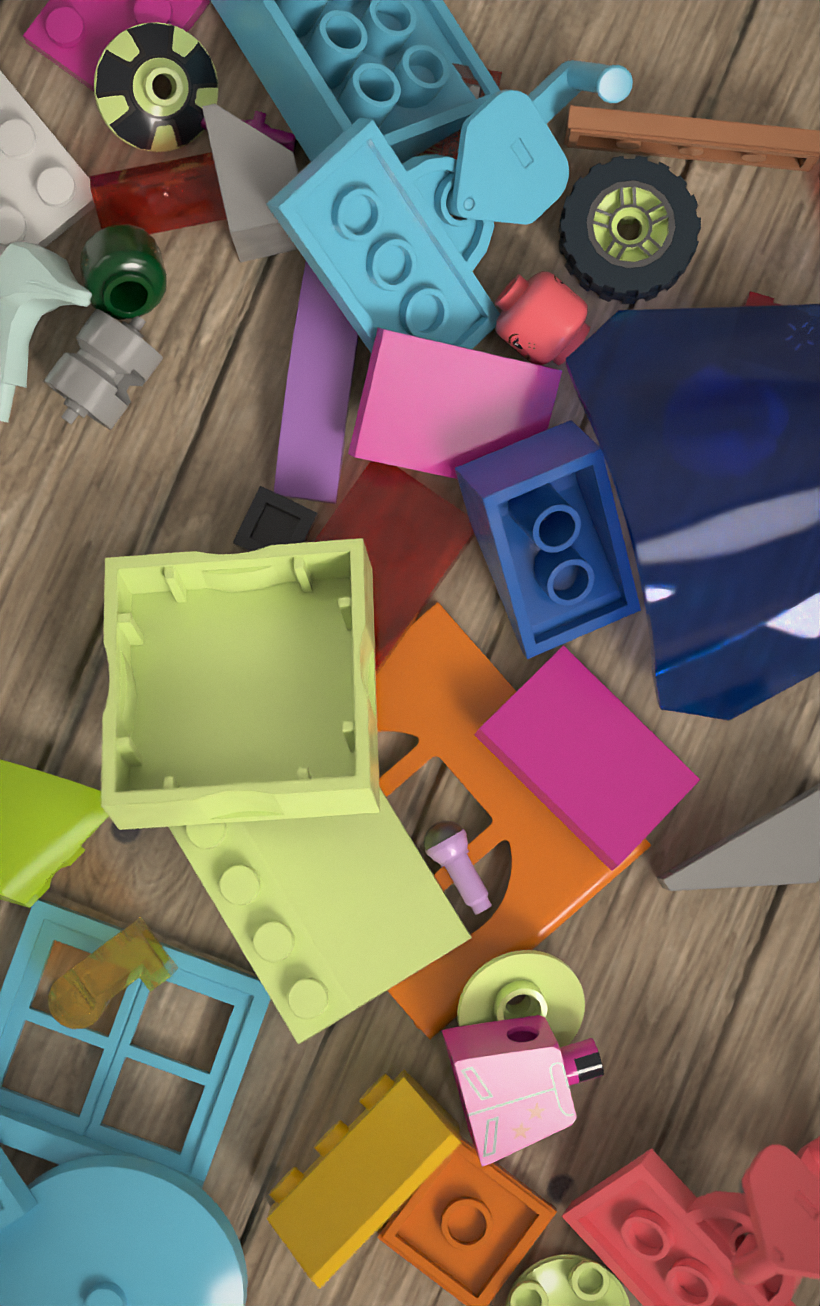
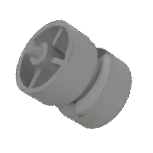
M99 309L94 310L76 336L80 346L77 353H64L44 379V382L50 388L66 399L63 404L68 408L61 416L62 419L72 425L78 415L82 418L88 415L104 427L112 430L131 403L127 389L130 386H143L163 359L152 346L142 339L143 335L139 331L146 323L142 318L136 316L133 317L129 324L125 321L120 323Z

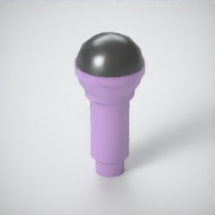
M453 821L437 822L428 829L424 836L425 852L435 862L439 863L441 867L445 866L465 904L471 906L475 915L479 914L492 905L487 897L488 891L467 855L469 852L467 848V833L458 823Z

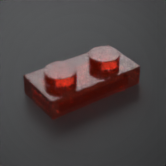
M212 152L90 176V189L101 229L111 225L128 224L142 228L148 234H154L227 219Z

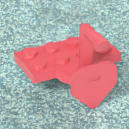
M820 1136L804 1145L797 1154L777 1144L769 1145L761 1150L743 1176L744 1194L715 1191L696 1197L651 1148L573 1200L563 1213L562 1218L643 1306H796L791 1299L800 1285L802 1277L820 1279Z

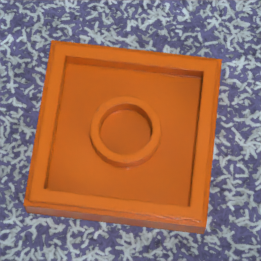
M461 1136L459 1146L386 1220L377 1232V1238L464 1305L488 1306L555 1216L557 1210L552 1204L498 1163L494 1162L481 1166L474 1145Z

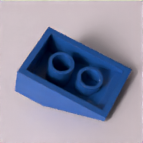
M572 420L455 468L471 526L521 651L527 659L641 611L602 448Z

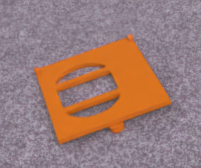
M438 602L375 656L378 732L404 733L419 739L416 747L379 778V786L387 798L432 758H440L492 818L491 825L468 844L469 852L467 855L473 866L501 841H508L511 849L512 868L509 885L501 904L483 926L470 934L472 937L470 940L387 990L413 1020L414 1025L430 1040L457 1017L461 993L468 980L480 967L502 954L536 948L651 847V844L645 838L617 868L611 871L474 735L517 691ZM445 866L434 874L443 891L454 883Z

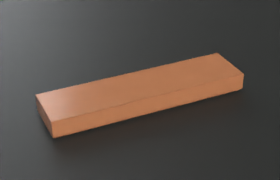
M570 105L566 121L564 145H567L569 148L809 172L820 157V130Z

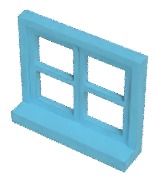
M39 898L31 907L0 991V1143L59 1165L75 1159L97 1155H122L141 1158L166 1166L182 1174L202 1189L271 1000L270 996L258 977ZM55 940L133 969L109 1035L31 1007ZM155 977L234 1005L210 1072L131 1044ZM26 1020L104 1049L80 1115L2 1087ZM126 1057L205 1086L181 1152L102 1123Z

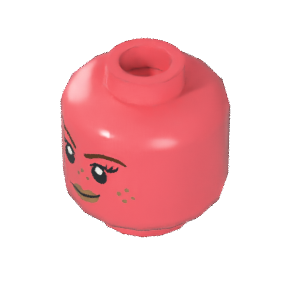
M547 271L535 274L528 281L518 274L508 283L495 301V305L502 310L496 322V333L530 363L545 365L553 361L558 366L563 364L582 344L591 328L585 323L588 313L586 302L554 274Z

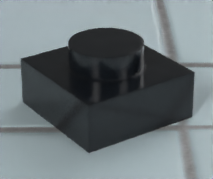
M260 486L233 544L247 552H251L270 545L306 543L319 515L305 506Z

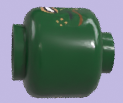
M128 224L111 225L97 231L86 241L80 255V268L84 288L92 293L91 305L93 308L105 312L114 319L126 320L146 315L160 304L167 289V274L161 251L150 234L142 228Z

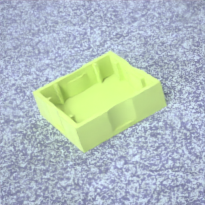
M363 538L270 545L255 551L238 554H210L190 551L105 558L104 646L109 663L110 680L108 698L102 716L101 807L119 830L380 813L373 572Z

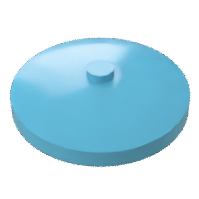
M97 1155L75 1159L58 1165L38 1176L27 1185L38 1204L0 1230V1306L246 1305L248 1289L247 1266L240 1241L229 1219L216 1202L194 1182L166 1166L149 1160L122 1155Z

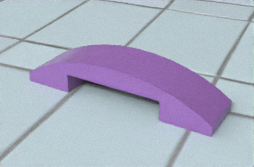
M307 261L305 263L290 354L274 492L288 498L337 504L345 447L344 438L359 335Z

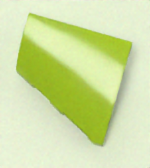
M0 760V900L31 908L50 888L54 874L61 868L71 866L85 851L81 845L109 817L101 807L100 790L46 772Z

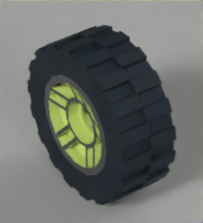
M636 155L635 159H624V156L611 158L610 162L603 165L601 163L594 165L589 169V173L584 178L580 176L575 182L563 206L558 229L560 232L558 244L560 255L564 254L566 259L565 267L571 276L573 274L580 281L579 285L587 292L589 290L600 295V299L608 302L611 299L620 300L622 304H634L635 300L645 299L646 302L656 298L660 291L664 289L668 291L686 271L699 243L697 237L701 230V217H697L696 209L698 203L694 194L690 195L686 188V181L680 175L677 177L669 171V166L660 161L658 164L647 160L648 157ZM619 221L622 225H633L635 222L640 223L639 237L634 240H625L620 237L617 231Z

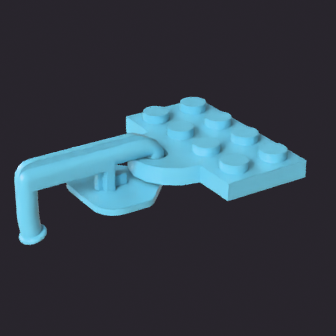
M569 60L556 68L529 95L516 90L498 91L489 97L463 123L457 159L432 154L412 157L402 164L372 119L360 117L266 205L371 354L377 328L473 349L496 327V322L500 315L472 272L487 252L494 230V222L525 225L533 223L562 195L568 182L569 165L567 158L547 123L581 91L597 93L603 101L608 103L623 101L630 94L633 86L631 73L626 67L621 65Z

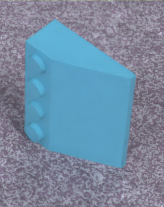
M210 0L311 162L361 117L372 119L403 164L412 157L420 156L421 152L425 153L426 149H432L431 146H437V143H442L444 138L447 140L452 137L453 133H459L465 120L489 97L501 91L443 0ZM465 83L480 85V88H482L480 98L476 99Z

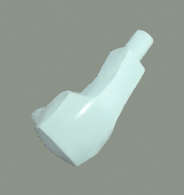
M13 242L9 244L0 256V421L7 423L9 422L16 386L27 387L29 343L34 328L41 316L56 310L59 306L78 305L87 307L90 305L92 293L77 282L66 259L33 243Z

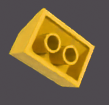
M405 1069L394 1080L386 1073L383 1074L359 1100L366 1109L349 1126L341 1119L336 1122L314 1146V1149L320 1154L316 1161L304 1173L294 1166L268 1194L275 1203L270 1207L267 1221L309 1279L319 1289L461 1143L459 1123Z

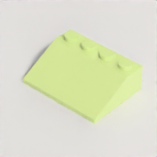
M380 786V813L169 826V829L298 1044L312 1038L472 938Z

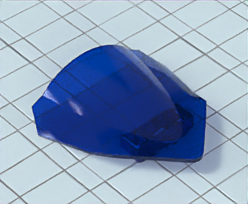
M820 304L618 310L566 358V367L577 397L589 419L606 460L629 532L646 609L652 675L657 703L661 710L730 721L820 671Z

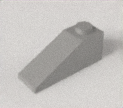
M820 783L659 875L657 879L661 886L668 891L818 882L820 880Z

